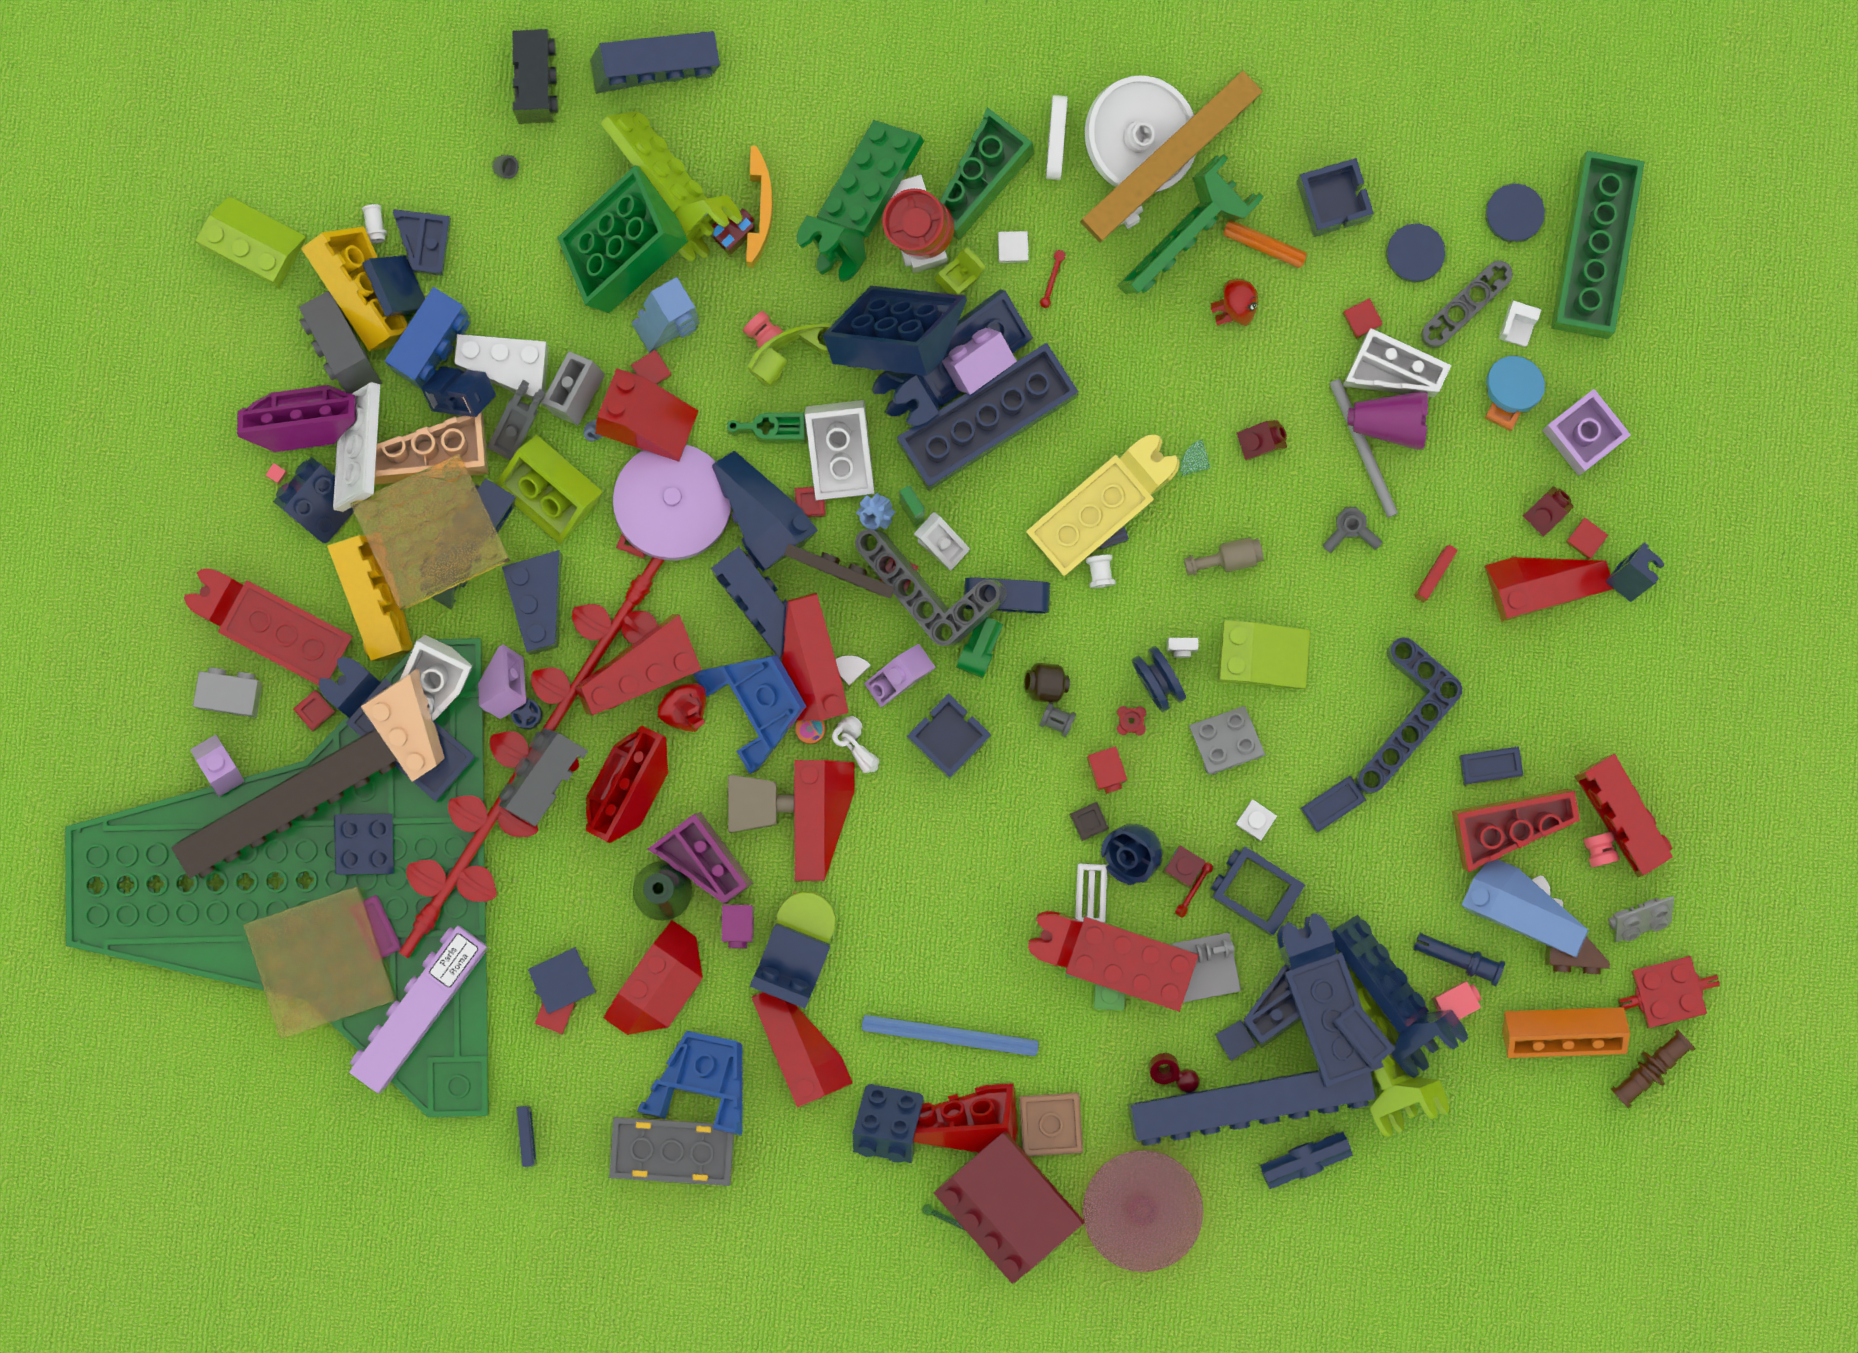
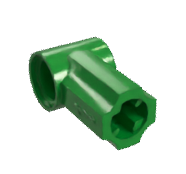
M989 617L982 621L972 631L971 638L968 644H965L956 668L983 679L993 657L991 653L1003 624Z

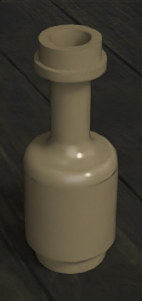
M1251 537L1222 543L1217 554L1194 559L1193 555L1184 558L1187 575L1194 576L1197 575V570L1214 566H1222L1226 572H1232L1257 566V562L1264 561L1259 539H1251Z

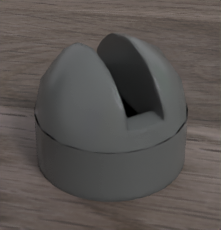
M500 155L493 161L492 168L498 177L511 179L517 174L519 165L514 156Z

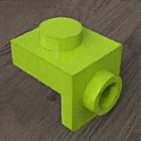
M965 247L957 258L936 275L934 280L948 294L961 295L978 280L986 266L976 254Z

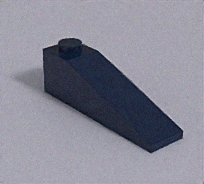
M736 451L731 452L712 465L725 498L729 499L733 509L732 518L734 523L739 524L743 534L741 539L743 545L763 572L787 557L784 553L788 544L801 548L818 531L804 511Z

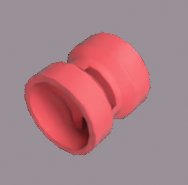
M764 311L754 316L743 328V332L748 337L754 338L757 341L758 348L773 337L784 332L778 325H773L770 322V317Z
M1612 832L1583 839L1585 848L1590 852L1589 863L1591 868L1620 860L1618 852L1614 850L1612 845L1614 841Z

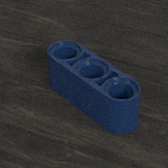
M976 577L965 578L964 595L982 580H997L1005 585L1007 589L1006 600L995 611L1049 613L1051 584L1049 582ZM992 585L988 586L985 590V597L991 602L996 596V590ZM970 605L965 607V609L974 610Z

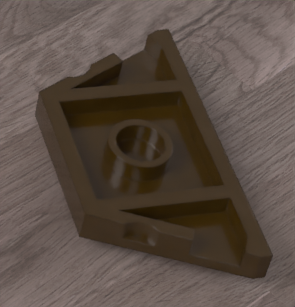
M788 544L784 555L889 599H891L895 589L892 586L866 576L868 571L852 563H850L848 568L839 565V558L822 552L820 557Z

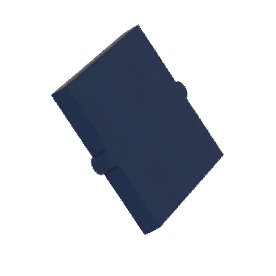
M576 947L528 969L536 987L535 994L540 995L548 1014L596 992L587 973L589 968L584 966Z

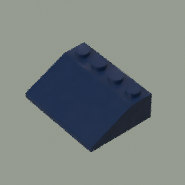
M870 285L823 334L832 364L928 376L944 359L967 302L966 296Z

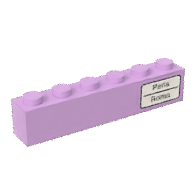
M457 925L455 929L450 927L440 940L443 944L437 954L433 951L429 954L422 964L425 968L419 978L414 976L404 988L407 994L401 1002L396 1000L386 1013L389 1017L383 1027L380 1025L375 1027L368 1037V1040L371 1041L365 1051L360 1049L350 1061L353 1067L349 1073L379 1094L385 1090L489 949L486 944L463 927Z

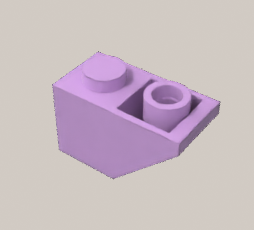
M917 644L898 655L864 684L880 707H883L919 682L936 667L920 644Z

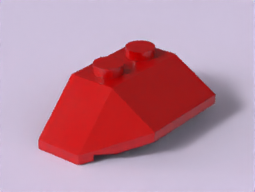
M640 726L636 729V732L626 736L613 746L586 797L587 832L608 843H612L641 826L668 775L667 742L665 736Z
M671 920L620 989L603 1018L627 1035L669 1028L703 979L697 937Z

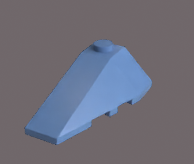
M1498 859L1487 862L1473 878L1461 905L1474 915L1576 958L1589 931L1519 868Z

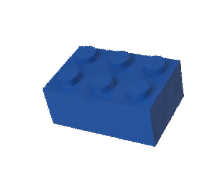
M433 287L387 356L386 364L394 373L421 389L436 373V368L441 360L446 361L454 350L452 344L457 338V334L464 335L470 325V321H468L470 316L465 307Z

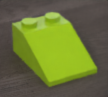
M1224 620L1221 624L1217 682L1306 689L1310 630L1255 622Z

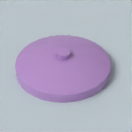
M689 445L685 446L679 462L645 450L635 455L620 472L613 493L615 519L627 541L642 553L662 560H684L699 555L710 548L724 532L731 513L729 499L724 497L712 468L716 461L705 452Z

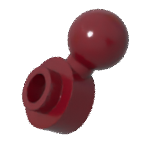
M1160 1053L1150 1060L1149 1071L1154 1082L1167 1085L1176 1081L1177 1087L1185 1093L1194 1092L1199 1087V1075L1191 1069L1181 1071L1177 1058L1172 1054Z

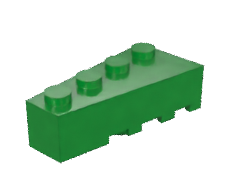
M988 107L978 129H976L971 138V143L965 155L962 156L958 164V169L953 179L950 180L940 200L953 217V237L958 241L1034 154L1032 141Z

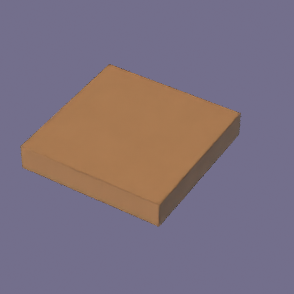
M1079 1092L1019 1096L1022 1148L1027 1156L1083 1153Z

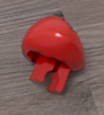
M1239 278L1231 279L1223 286L1224 299L1212 302L1211 311L1212 313L1217 311L1223 312V314L1215 315L1217 326L1232 321L1242 326H1248L1257 311L1259 301L1257 290L1246 280Z
M692 683L672 688L658 704L657 717L671 727L683 731L696 732L701 725L705 724L703 719L707 701L705 687L698 683Z

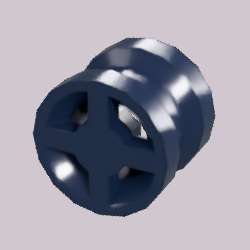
M526 699L525 704L511 712L513 722L520 728L531 730L541 723L542 710L535 701Z

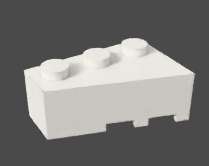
M1370 328L1343 386L1404 394L1421 391L1427 392L1430 397H1435L1439 393L1451 365Z
M457 334L455 365L464 372L466 370L486 372L490 383L508 389L513 393H516L521 382L525 380L529 383V388L524 397L532 400L539 389L545 391L549 346L545 341Z

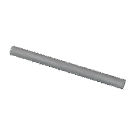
M1337 379L1329 384L1347 423L1348 408H1352V405L1341 380ZM1348 426L1387 518L1398 514L1365 435L1353 432V426Z

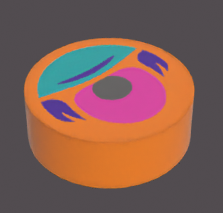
M823 720L797 721L795 728L797 737L806 744L819 742L825 734Z

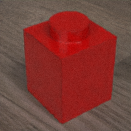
M1116 746L1086 757L1097 791L1104 789L1105 793L1108 794L1123 789L1121 783L1126 782L1127 777Z

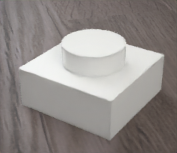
M1198 638L1167 639V652H1174L1175 658H1189L1191 653L1198 651Z
M1252 799L1235 825L1261 841L1277 815Z

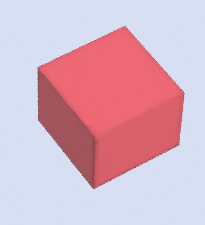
M273 463L266 476L280 485L288 472Z

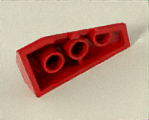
M765 992L751 997L797 1108L853 1084L842 1056L797 1005Z

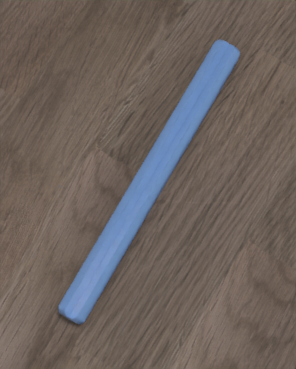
M865 1015L862 1020V1030L1030 1056H1036L1039 1043L1037 1040L870 1015Z

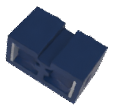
M442 366L421 388L432 412L477 417L496 396L486 372L474 370L463 372L458 368Z

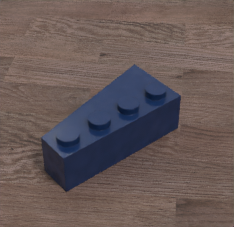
M714 31L599 43L590 59L596 93L666 81L676 82L689 77H695L696 79L709 78L713 76V73L720 66Z
M737 547L711 567L712 573L781 661L785 641L784 627L787 600L785 599L781 602L775 594L778 590L768 576L763 578L757 570L759 566L749 553L745 555L742 549Z

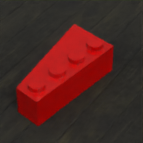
M672 614L666 618L664 622L650 630L640 640L627 647L617 657L575 686L586 714L595 715L701 670L680 615Z
M1615 754L1602 758L1574 776L1608 831L1612 832L1614 841L1637 877L1644 876L1673 858L1670 852L1672 850L1670 842L1663 834L1659 833L1655 818L1645 808L1638 791L1632 785Z

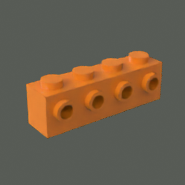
M1624 1007L1504 1012L1502 1033L1507 1058L1627 1054L1630 1031Z

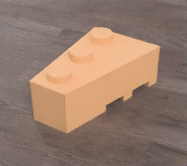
M418 668L361 706L411 781L416 780L433 769L444 759L434 722L432 723L427 706L428 700L419 679L421 676Z

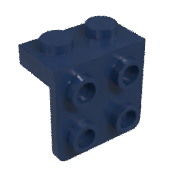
M311 457L308 461L306 460L298 466L295 472L296 475L289 483H285L279 488L276 493V499L273 502L322 543H327L360 506L361 502L344 512L334 510L335 475Z
M867 1085L853 1129V1152L865 1157L876 1156L886 1158L896 1163H912L914 1136L923 1106V1095L879 1085Z

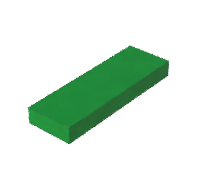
M908 485L899 491V503L914 527H917L924 522L925 508L912 487Z

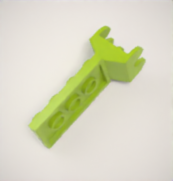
M639 111L609 115L600 123L632 165L641 168L679 219L688 240L678 251L684 258L693 261L696 258L695 252L703 258L709 255V249L702 237L704 235L711 236L714 232L712 225L715 222L726 227L729 224L728 218L736 224L742 221L739 209L728 195L706 198L702 187L691 179L685 171L684 164L673 156L667 148L665 140L654 132L650 127L649 120Z
M1353 971L1349 972L1362 1009L1389 1042L1395 1046L1400 1033L1392 1025ZM1391 1053L1382 1060L1384 1067L1373 1071L1374 1079L1384 1091L1370 1107V1111L1377 1127L1385 1137L1393 1135L1392 1126L1398 1133L1404 1130V1121L1400 1109L1405 1108L1410 1118L1418 1115L1415 1106L1417 1102H1420L1422 1109L1430 1119L1438 1117L1437 1109L1442 1115L1449 1112L1448 1100L1440 1080L1410 1077L1399 1066Z

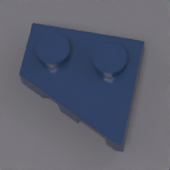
M393 209V215L413 272L443 276L451 222L450 216Z

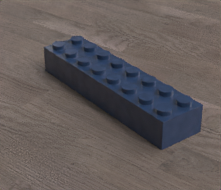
M1315 1070L1129 1103L1127 1106L1133 1139L1141 1141V1145L1146 1146L1161 1143L1160 1137L1170 1136L1171 1140L1190 1138V1132L1200 1130V1134L1203 1135L1219 1133L1220 1126L1229 1125L1230 1129L1236 1130L1250 1127L1249 1121L1259 1120V1124L1262 1125L1280 1122L1279 1116L1288 1115L1289 1119L1309 1117L1310 1110L1317 1109L1318 1113L1321 1114L1339 1111L1338 1105L1347 1104V1108L1351 1109L1369 1106L1368 1100L1375 1099L1371 1072L1325 1088L1320 1071Z

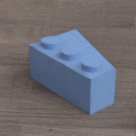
M677 277L651 291L643 304L646 310H640L637 313L639 318L632 321L634 329L649 353L679 335L682 338L689 336L697 330L696 325L700 324L695 306Z

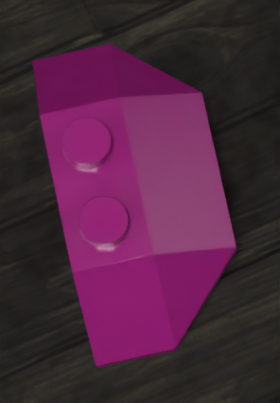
M330 385L269 393L253 402L248 408L244 407L238 410L237 435L244 440L273 452L332 445L356 421L355 395L347 394Z

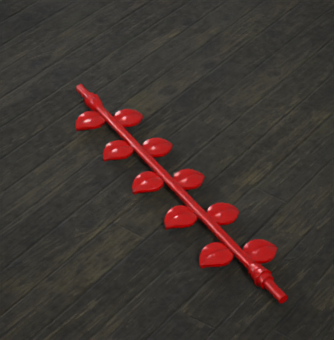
M652 557L642 575L638 574L635 580L632 579L625 595V601L612 621L607 611L600 605L587 604L573 608L572 622L576 631L588 640L599 641L571 685L565 673L558 668H543L532 672L530 678L531 685L537 697L548 704L558 703L540 732L544 728L555 732L578 696L575 686L593 673L620 629L623 637L629 643L634 644L646 633L658 626L656 619L649 612L639 610L632 612V610L651 592L649 590L653 585L651 581L665 560ZM514 731L493 734L489 740L493 757L498 763L508 768H515L523 757L527 758L532 749L528 747L525 738ZM578 757L568 770L574 772L580 767ZM515 772L513 773V775H512L511 778L509 779V781H508L509 784L512 783V781L514 780L515 776L517 775ZM466 795L450 799L448 802V813L452 822L461 830L475 832L447 877L440 864L433 860H420L407 865V879L414 891L426 897H434L414 917L416 919L412 924L414 928L398 953L409 958L423 935L428 934L431 929H434L435 922H437L440 916V909L456 884L458 892L464 898L471 901L486 902L497 896L492 874L485 867H468L497 820L500 828L506 834L513 837L533 836L538 832V825H531L498 806L501 802L499 797L488 814L484 803L476 796Z

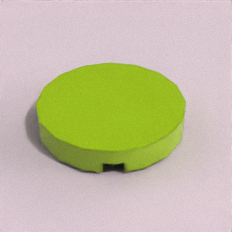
M800 891L791 894L782 903L777 912V923L823 942L829 941L835 930L836 915L832 904L814 891Z

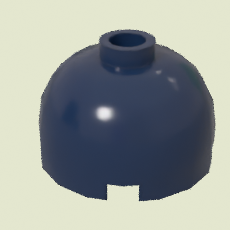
M1126 824L1113 830L1103 841L1101 849L1102 858L1105 856L1108 863L1106 866L1108 872L1115 879L1127 885L1143 883L1152 877L1161 865L1163 853L1161 842L1157 835L1151 829L1141 824Z

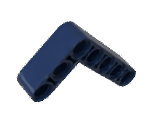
M1398 638L1390 644L1387 649V656L1396 668L1426 694L1358 772L1355 782L1364 794L1375 793L1384 787L1462 695L1463 688L1460 681L1409 638ZM1399 644L1405 645L1409 650V657L1405 660L1398 658L1395 654V647ZM1419 664H1426L1431 668L1432 675L1429 679H1423L1419 676L1417 671ZM1443 683H1448L1454 688L1452 698L1449 699L1442 696L1440 687ZM1424 705H1429L1434 709L1435 717L1432 721H1427L1422 717L1421 709ZM1408 727L1415 731L1416 739L1413 743H1407L1403 740L1402 731L1404 728ZM1385 750H1392L1396 754L1397 761L1395 765L1385 764L1382 758ZM1366 772H1372L1377 776L1378 783L1376 787L1369 788L1364 784L1363 776Z

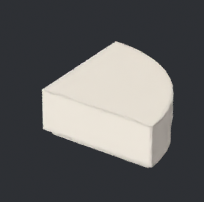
M842 656L836 659L840 677L849 686L871 666L866 660L856 656Z

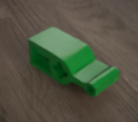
M761 413L756 416L753 423H738L735 420L727 422V431L732 436H737L739 433H754L757 440L762 443H805L804 413ZM764 422H769L770 427H774V429H769V434L765 435L762 429H758V427H763Z

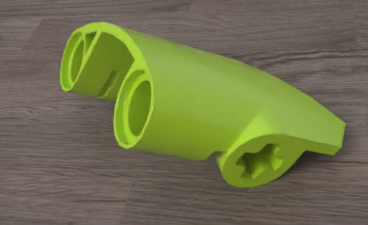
M812 324L796 327L773 337L755 352L748 365L749 372L762 385H777L783 377L782 369L788 362L777 352L786 345L800 339L819 353L829 355L827 346L822 345L818 339L832 325Z

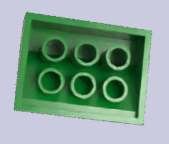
M636 165L557 237L584 304L607 313L613 311L688 242L677 216L641 168Z

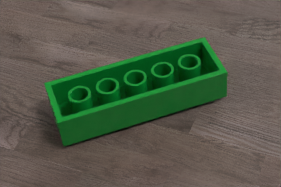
M1586 151L1581 157L1551 329L1609 339L1615 334L1645 161Z

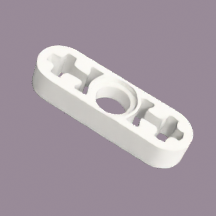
M1053 95L1046 179L1061 180L1067 96Z

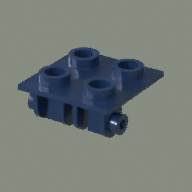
M334 814L335 875L394 874L393 815Z

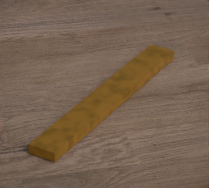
M1242 71L1083 217L1080 223L1101 243L1259 97L1263 91Z

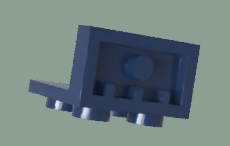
M776 923L750 987L806 1009L829 952L830 944Z

